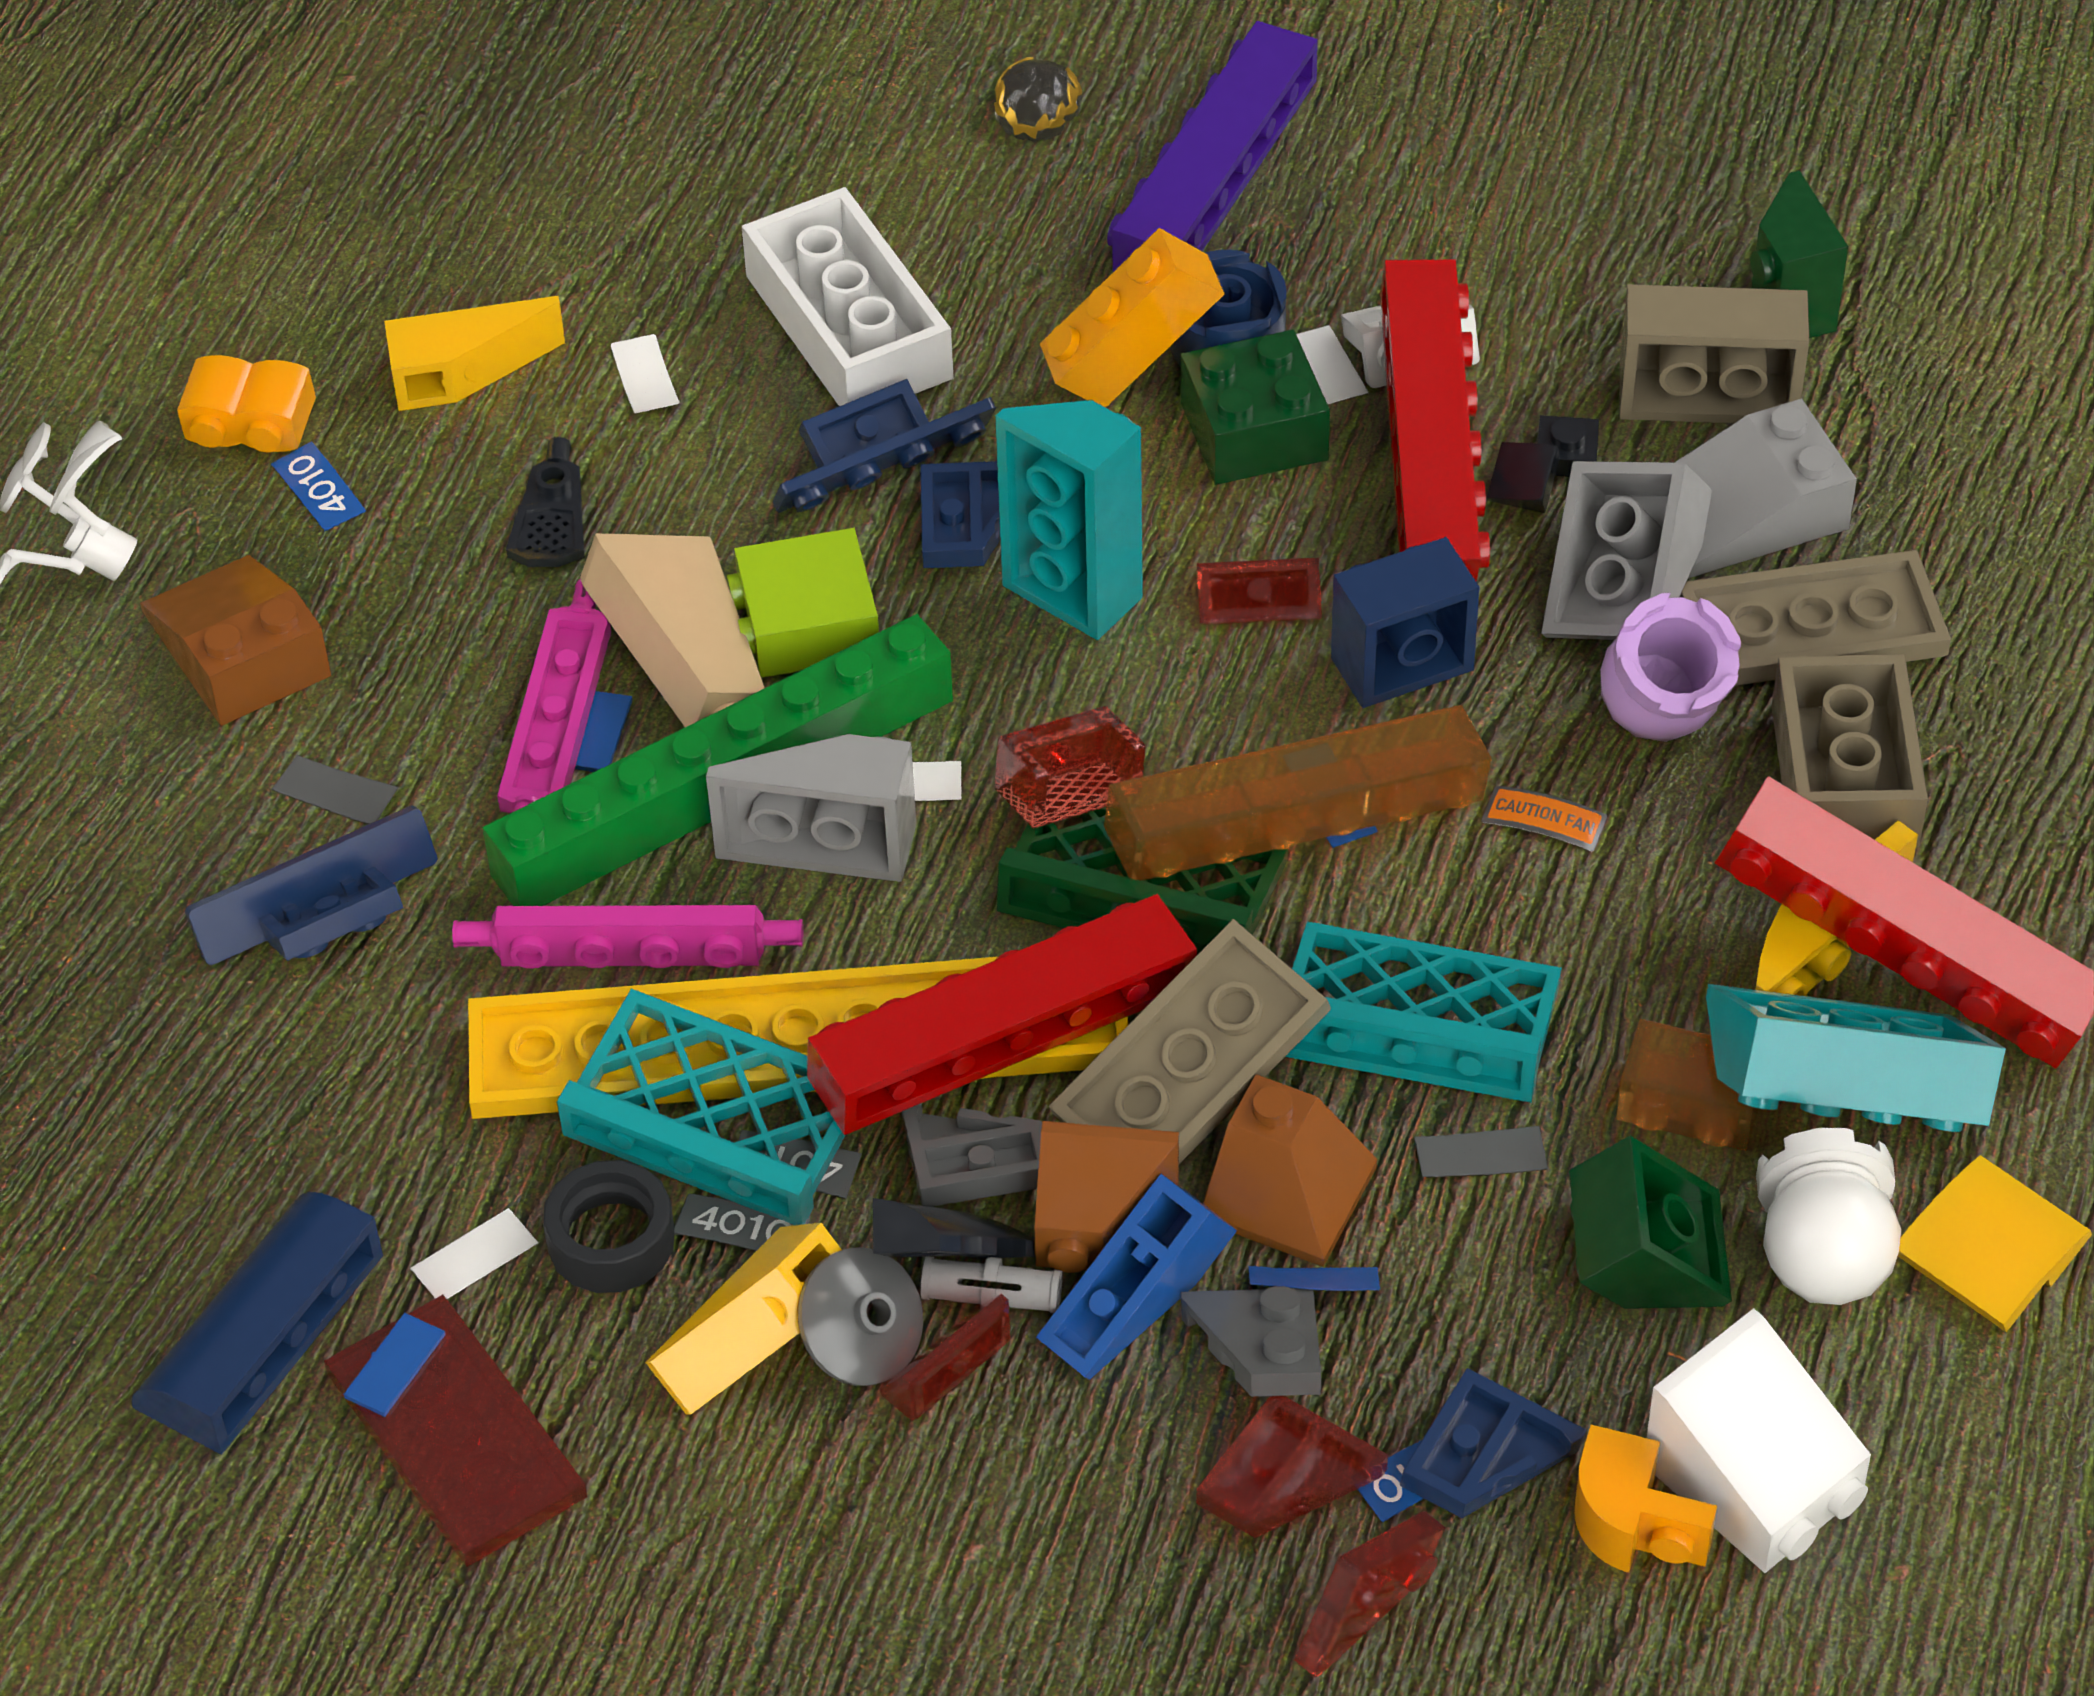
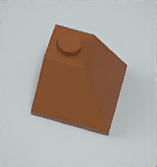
M1256 1074L1228 1123L1203 1204L1237 1230L1235 1234L1324 1267L1377 1168V1158L1317 1096Z
M1042 1121L1034 1227L1036 1266L1054 1268L1066 1273L1087 1271L1160 1174H1163L1179 1185V1132Z

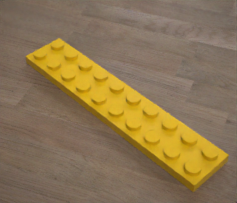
M997 957L469 998V1103L472 1119L559 1112L557 1100L569 1080L577 1083L631 988L807 1055L808 1037L818 1034L826 1026L835 1022L852 1020L878 1009L890 999L908 997L936 985L940 980L949 975L966 973L993 962ZM638 1014L628 1031L633 1047L669 1036L664 1023ZM1128 1017L982 1078L1085 1070L1128 1026ZM676 1028V1030H677L678 1033L683 1031V1030H680V1029ZM709 1040L684 1048L692 1070L728 1059L723 1046ZM622 1043L618 1048L617 1052L624 1050ZM675 1051L640 1062L648 1085L683 1074ZM736 1051L737 1056L743 1054ZM769 1063L744 1070L752 1093L787 1082L783 1069ZM627 1066L603 1074L595 1089L616 1096L637 1089L639 1086L631 1066ZM734 1074L699 1085L704 1100L743 1097ZM795 1074L797 1079L803 1077L798 1074ZM686 1089L654 1101L655 1104L692 1102L694 1098L690 1089Z

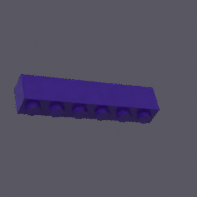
M1256 21L1244 40L1238 39L1234 43L1228 63L1220 74L1214 73L1211 76L1204 98L1197 108L1191 107L1187 111L1182 122L1181 131L1172 143H1165L1157 160V166L1148 178L1143 177L1140 179L1135 188L1132 202L1123 214H1116L1113 218L1107 235V244L1112 247L1113 272L1158 228L1163 229L1200 251L1204 250L1316 83L1318 39Z

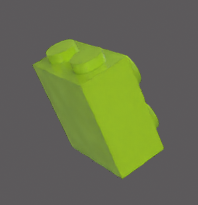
M855 527L734 548L737 573L726 575V581L736 609H743L745 618L738 619L740 633L747 637L761 678L801 671L879 632L878 614Z

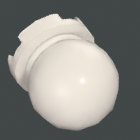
M1816 1128L1789 1135L1784 1138L1785 1150L1772 1156L1770 1160L1762 1155L1758 1160L1756 1173L1758 1198L1768 1213L1763 1247L1771 1268L1785 1287L1810 1303L1842 1305L1871 1296L1892 1274L1899 1253L1901 1227L1890 1202L1895 1187L1893 1159L1887 1147L1880 1141H1878L1874 1148L1868 1144L1856 1142L1853 1130L1847 1128Z

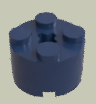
M1239 250L1206 252L1224 295L1170 346V351L1180 366L1181 353L1286 331V284L1282 274L1274 265L1266 261L1265 268L1251 262L1250 253Z

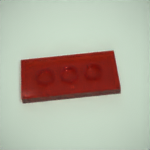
M442 1294L408 1313L444 1330L446 1335L386 1417L347 1399L346 1401L465 1566L468 1567L588 1496L584 1481ZM398 1320L324 1360L328 1376L343 1397L346 1390L371 1358L372 1352L378 1349Z

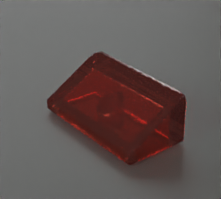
M1319 558L1197 563L1196 565L1200 625L1322 619Z
M1000 1294L975 1308L898 1374L880 1388L881 1395L911 1421L918 1419L1010 1341L1009 1299Z

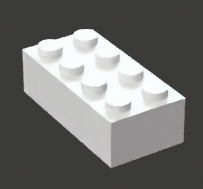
M846 187L742 225L746 277L839 406L905 379H908L915 394L954 379L950 326Z

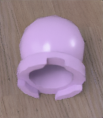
M1661 593L1645 600L1633 610L1620 627L1617 638L1607 648L1601 666V696L1612 719L1635 737L1664 742L1685 736L1702 728L1717 711L1718 705L1737 683L1739 676L1737 673L1740 667L1738 650L1741 647L1740 637L1729 617L1710 601L1702 598L1698 602L1683 597L1669 598L1671 593Z

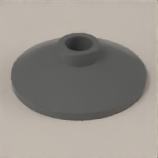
M856 1247L837 1251L821 1260L813 1268L805 1280L799 1297L798 1324L806 1350L814 1362L826 1374L849 1385L869 1386L895 1377L910 1363L917 1351L922 1336L923 1310L914 1282L898 1262L890 1256L873 1254V1249ZM870 1302L875 1307L877 1313L876 1326L867 1317L866 1311Z

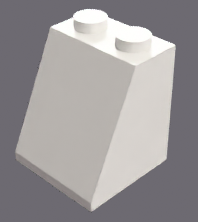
M1754 1308L1653 1387L1647 1438L1660 1441L1655 1476L1678 1496L1717 1505L1714 1528L1764 1573L1769 1571L1784 1557L1794 1560L1801 1556L1814 1542L1819 1529L1834 1516L1838 1519L1848 1517L1866 1497L1868 1487L1865 1486L1871 1454L1767 1320Z

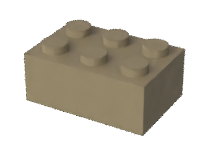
M1627 284L1619 368L1620 419L1736 423L1748 414L1801 399L1809 347L1807 290Z
M1905 654L1778 657L1771 707L1782 785L1874 840L1899 820L1918 834L1916 848H1919L1928 797Z

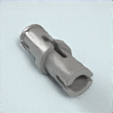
M926 1256L921 1279V1299L930 1300L932 1298L981 1304L982 1312L996 1313L998 1306L1043 1310L1055 1313L1060 1306L1063 1276L1060 1270H1054L1053 1272L1003 1266L1001 1258L988 1257L986 1263L941 1260ZM973 1279L1019 1284L1022 1289L1020 1291L965 1286L962 1284V1280Z

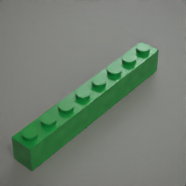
M915 614L483 826L490 875L513 906H544L710 823L711 815L706 780L710 766L847 734L882 737L952 702L951 653L918 614Z

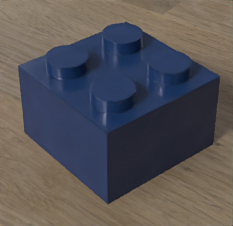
M1447 537L1423 545L1412 546L1402 552L1366 564H1358L1346 571L1334 574L1331 659L1362 709L1474 671L1480 587Z

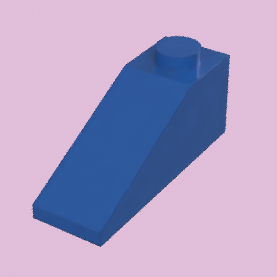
M1160 1174L1036 1338L1081 1375L1090 1380L1180 1300L1181 1292L1190 1291L1198 1283L1237 1230L1189 1192L1163 1174Z

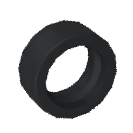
M622 1160L596 1161L573 1169L554 1185L544 1204L543 1226L548 1253L556 1271L574 1286L595 1293L624 1292L645 1284L664 1268L674 1249V1221L671 1200L662 1181L644 1167ZM604 1204H625L640 1209L649 1219V1225L642 1235L632 1243L615 1249H593L580 1245L569 1234L572 1223L587 1210Z

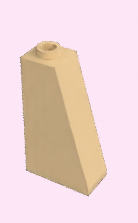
M595 534L580 576L582 585L684 727L765 688L747 637L740 633L738 619L740 618L711 537Z

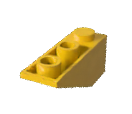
M559 296L384 321L398 411L457 403L565 344Z
M822 1223L780 1227L645 1362L686 1415L694 1413L800 1333L798 1303L805 1280L821 1260L842 1250Z

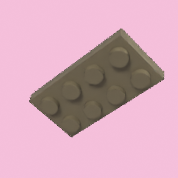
M1917 550L1686 581L1679 597L1698 602L1700 598L1708 600L1729 617L1741 641V647L1738 650L1740 667L1737 675L1739 676L1735 686L1775 680L1778 657L1905 654L1906 662L1943 657L1949 654L1951 638Z
M1233 919L1049 1105V1108L1053 1115L1063 1123L1179 1132L1180 1164L1240 1103L1254 1076L1257 1074L1266 1077L1331 1010L1328 1000Z

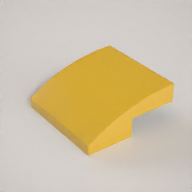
M1980 1155L1932 1200L1900 1237L1898 1257L2007 1332L2042 1286L2047 1284L2049 1287H2052L2091 1237L2092 1232Z

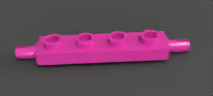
M581 579L576 582L574 596L569 607L549 609L497 795L500 812L512 813L571 784L611 635L609 621L601 611L595 609L596 603L583 587Z
M756 905L497 906L492 915V921L454 920L452 938L454 948L492 947L501 960V966H520L529 969L542 966H585L588 968H603L606 966H650L654 968L715 966L730 968L734 966H759V960L765 946L803 947L804 929L803 919L764 920L763 914Z

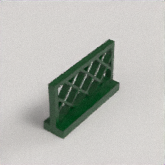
M1047 787L1046 791H1053L1055 788ZM1045 792L1042 797H1047L1050 793ZM1054 793L1050 798H1061L1065 793ZM1069 793L1065 798L1074 799L1078 794ZM1081 795L1078 799H1089L1090 797ZM1048 799L1044 804L1054 805L1058 800ZM1062 800L1058 805H1068L1072 800ZM1075 801L1071 806H1082L1086 801ZM1089 801L1086 806L1095 807L1099 802ZM1103 802L1099 807L1083 808L1079 813L1067 814L1081 818L1083 823L1058 829L1053 821L1042 820L1036 826L1034 824L1038 820L1029 821L1015 849L1007 847L998 863L997 911L1061 928L1069 926L1078 927L1109 914L1119 905L1136 903L1158 894L1197 948V956L1233 919L1253 935L1288 861L1289 846L1121 804ZM1041 806L1037 811L1047 812L1051 807ZM1055 807L1051 812H1061L1065 807ZM1069 807L1065 812L1075 813L1079 808ZM1034 813L1031 818H1041L1045 813ZM1048 814L1044 819H1051L1053 814ZM1128 829L1140 832L1143 838L1119 845L1111 833ZM1096 838L1103 850L1078 856L1071 845ZM1188 844L1200 847L1204 853L1180 860L1171 848ZM1056 850L1063 861L1040 856L1039 854ZM1156 853L1164 864L1139 872L1131 860ZM1248 859L1267 865L1263 869L1241 875L1232 863ZM1116 865L1123 876L1100 871V869ZM1216 868L1225 880L1200 887L1192 875ZM1176 880L1185 892L1159 885ZM1238 896L1245 907L1221 900Z

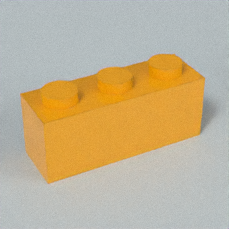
M1158 228L1040 343L1055 384L1086 400H1093L1106 408L1224 295L1208 254Z

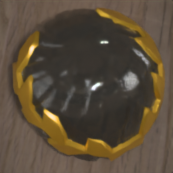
M1033 57L1017 61L1001 74L994 89L996 93L994 102L996 121L1007 134H1013L1017 139L1038 142L1041 139L1047 140L1053 138V136L1061 135L1065 122L1078 117L1080 113L1082 89L1076 75L1070 68H1065L1049 60H1035Z

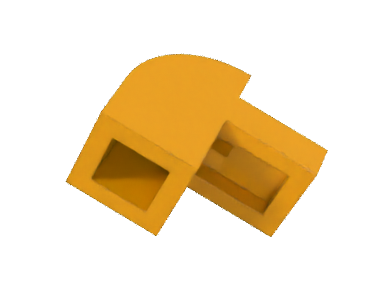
M1590 1425L1579 1465L1574 1512L1577 1529L1588 1548L1605 1563L1628 1573L1630 1572L1636 1549L1652 1553L1655 1557L1665 1562L1676 1564L1688 1562L1705 1567L1712 1543L1717 1505L1652 1489L1655 1481L1660 1441Z

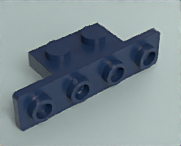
M905 379L807 419L801 423L799 432L817 469L782 483L773 499V504L778 513L795 507L797 512L808 511L825 502L829 498L828 492L845 485H848L850 490L863 488L882 476L881 470L901 463L903 468L916 466L929 459L935 453L934 448L953 441L956 447L971 443L986 433L987 429L985 426H987L996 407L991 397L929 422L908 379Z
M412 805L186 907L185 914L201 956L209 965L219 963L265 941H268L287 961L292 958H307L322 952L328 946L329 941L351 931L362 932L373 929L385 921L386 915L404 908L394 882L434 865L438 857L422 812Z

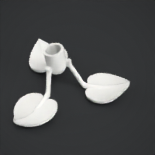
M100 420L97 421L78 443L53 496L36 484L32 475V470L36 463L48 458L47 443L50 437L51 426L43 422L32 435L25 448L23 457L17 461L7 478L0 499V511L7 513L23 487L49 506V512L54 515L59 513L73 524L63 544L64 548L72 551L71 558L10 549L0 558V584L5 575L16 564L21 562L64 568L77 575H80L84 567L87 566L115 581L130 559L137 544V539L97 517L75 497L77 480L85 470L110 446L122 440V437L111 430L106 423Z

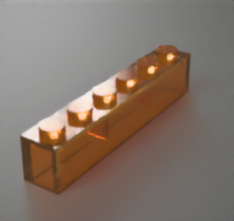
M1457 705L1110 784L1104 828L1129 878L1141 881L1153 877H1167L1183 870L1213 863H1227L1243 856L1273 849H1287L1303 842L1333 835H1347L1355 830L1393 821L1403 822L1415 816L1449 808H1462L1471 803L1483 801L1492 757L1463 706Z

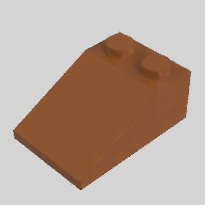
M250 555L140 603L143 614L220 726L331 677L321 625L292 586Z

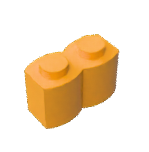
M211 355L195 360L177 412L185 439L209 448L218 446L230 447L242 443L261 452H286L298 449L316 395L309 368L281 360H265L252 364L235 357Z

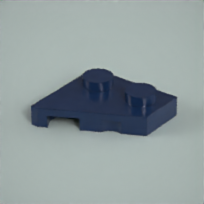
M997 461L921 464L923 568L985 565L1001 540Z
M1467 1368L1403 1470L1400 1486L1456 1516L1464 1518L1577 1453L1583 1445L1587 1430Z

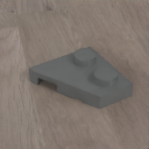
M922 1103L901 1112L905 1137L923 1206L931 1207L1037 1189L1041 1121L1014 1116L998 1118L983 1111L960 1108L957 1119L923 1114Z
M1275 1286L1258 1290L1181 1292L1182 1321L1188 1327L1198 1324L1208 1335L1209 1351L1221 1364L1227 1365L1234 1370L1235 1379L1251 1397L1321 1395V1365L1314 1293L1312 1289Z

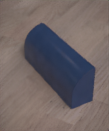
M318 1192L301 1194L132 1397L133 1409L222 1455L383 1257L375 1217L327 1194Z

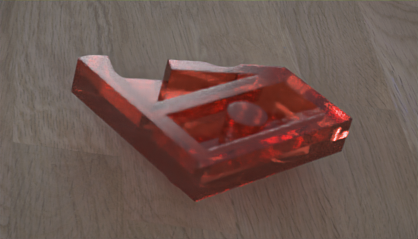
M1270 1396L1196 1489V1504L1250 1536L1257 1538L1381 1478L1387 1471L1388 1454L1286 1396Z
M1422 1511L1339 1556L1294 1661L1315 1678L1320 1676L1409 1592H1414L1421 1588L1436 1569L1438 1558L1434 1556V1552L1446 1527L1427 1512Z

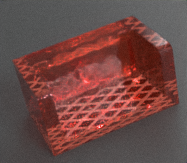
M1107 706L999 736L994 789L1034 829L1140 797L1144 771L1145 744Z

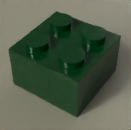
M1294 329L1181 353V405L1215 485L1329 460L1330 408Z

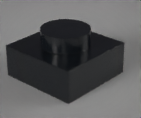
M1540 415L1538 443L1558 446L1560 454L1555 476L1570 477L1573 461L1597 462L1599 419Z

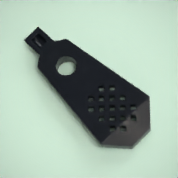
M554 437L548 441L546 461L532 466L522 503L517 510L506 553L507 558L527 567H559L585 558L580 466L569 461L571 443L568 439ZM552 479L562 480L556 484L546 483Z

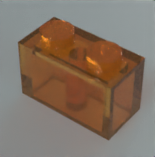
M1640 1019L1621 1077L1616 1119L1633 1123L1646 1130H1662L1699 1139L1712 1146H1728L1747 1151L1759 1108L1739 1102V1094L1717 1079L1711 1035Z

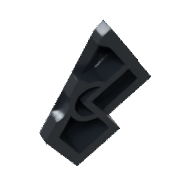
M872 1198L873 1254L890 1256L892 1258L953 1255L972 1259L1036 1257L1035 1239L1002 1222L958 1210Z

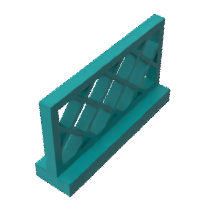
M1307 921L1292 970L1316 990L1324 987L1334 998L1325 997L1329 1002L1331 1010L1285 1057L1532 1103L1538 1067L1560 985L1561 967ZM1316 946L1343 951L1348 958L1326 966L1314 951ZM1393 960L1407 963L1412 969L1390 977L1379 964ZM1363 972L1373 985L1352 993L1340 981ZM1452 972L1470 974L1476 981L1454 989L1443 976ZM1426 983L1438 996L1416 1005L1405 991ZM1519 983L1541 987L1543 991L1519 1001L1507 988ZM1490 995L1502 1008L1481 1017L1469 1003ZM1388 998L1398 1010L1372 1006V1004ZM1452 1010L1462 1022L1437 1018L1436 1016ZM1516 1022L1527 1034L1502 1030L1501 1028Z
M632 988L577 1083L569 1080L557 1100L564 1136L793 1225H803L809 1218L814 1208L813 1195L846 1136L842 1133L829 1111L812 1116L804 1097V1093L815 1090L807 1078V1055ZM638 1014L664 1023L669 1036L633 1047L628 1031ZM676 1028H678V1029H680V1030H683V1031L678 1033L677 1030H676ZM707 1040L723 1046L728 1059L692 1070L684 1048ZM622 1043L624 1050L617 1052L618 1048ZM675 1051L683 1074L648 1085L640 1062ZM736 1051L743 1054L737 1056ZM766 1063L783 1069L787 1079L786 1083L752 1093L744 1070ZM627 1066H631L639 1086L637 1089L616 1096L595 1089L603 1074ZM734 1074L743 1097L708 1108L699 1085ZM795 1074H798L803 1077L797 1079ZM690 1089L698 1108V1112L672 1119L659 1113L654 1100ZM794 1097L803 1120L768 1131L759 1108ZM645 1103L647 1108H644V1107L639 1106V1105ZM750 1112L759 1134L734 1143L719 1137L714 1123ZM704 1126H705L706 1131H703V1130L698 1129V1128H701V1127H704ZM828 1129L822 1139L819 1131ZM810 1135L816 1152L806 1170L779 1160L774 1146ZM765 1150L767 1155L762 1154L759 1151Z

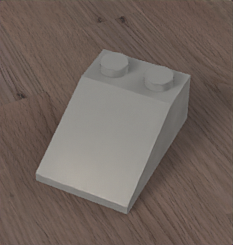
M1802 398L1746 415L1675 462L1686 463L1712 489L1702 548L1688 578L1849 529L1857 479Z
M1573 461L1541 634L1546 638L1615 640L1625 619L1641 602L1661 593H1671L1669 598H1679L1702 548L1712 489L1686 463Z
M847 734L708 768L706 780L716 859L902 882L917 824L911 742L892 740L887 737Z

